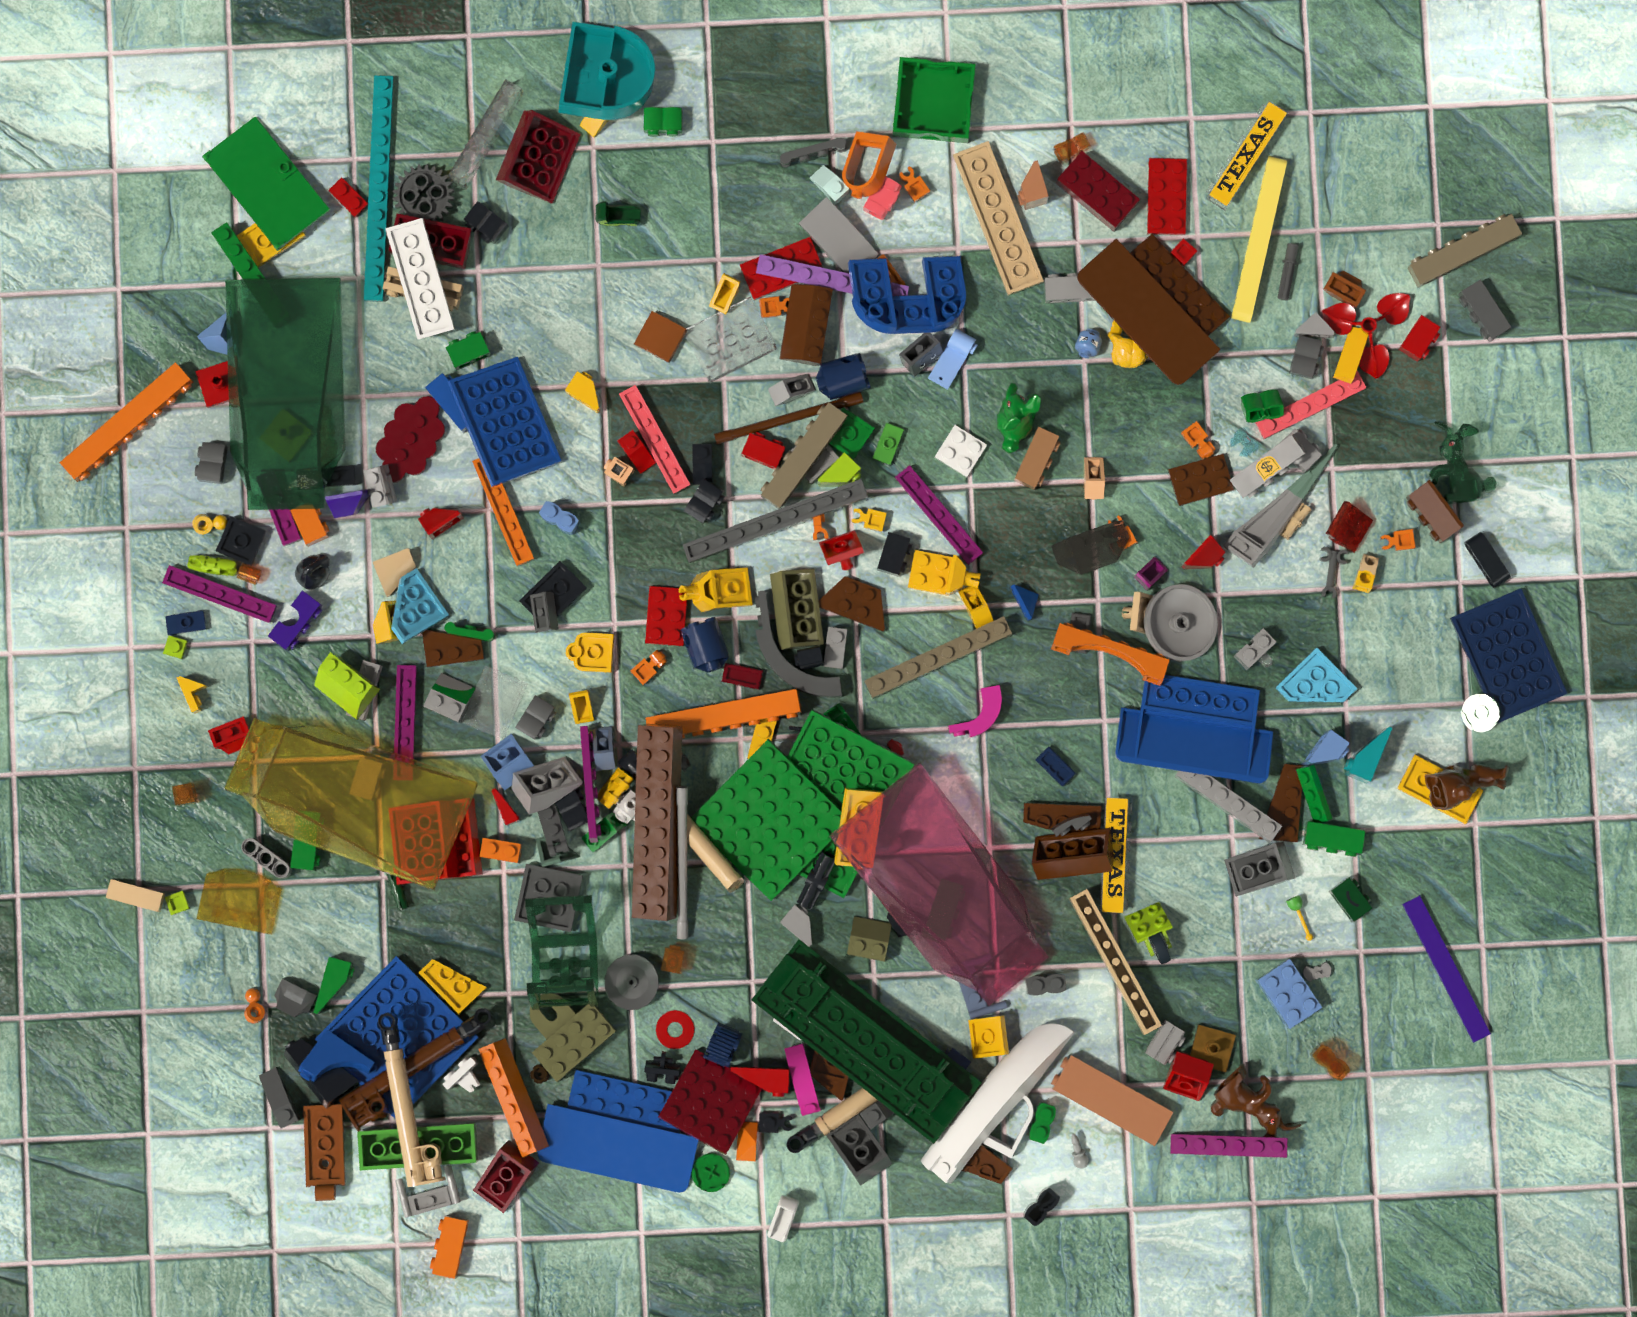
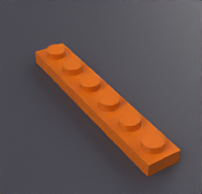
M480 459L473 460V465L516 566L534 560L503 483L491 487Z

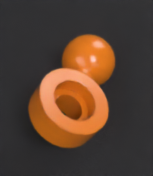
M250 988L245 993V998L250 1004L245 1009L244 1016L248 1022L253 1024L259 1023L265 1016L263 1006L257 1003L260 1000L261 994L256 988ZM251 1012H254L256 1014V1017H253L251 1015Z

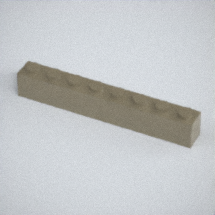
M1003 616L864 680V683L871 698H877L1011 636L1012 632Z

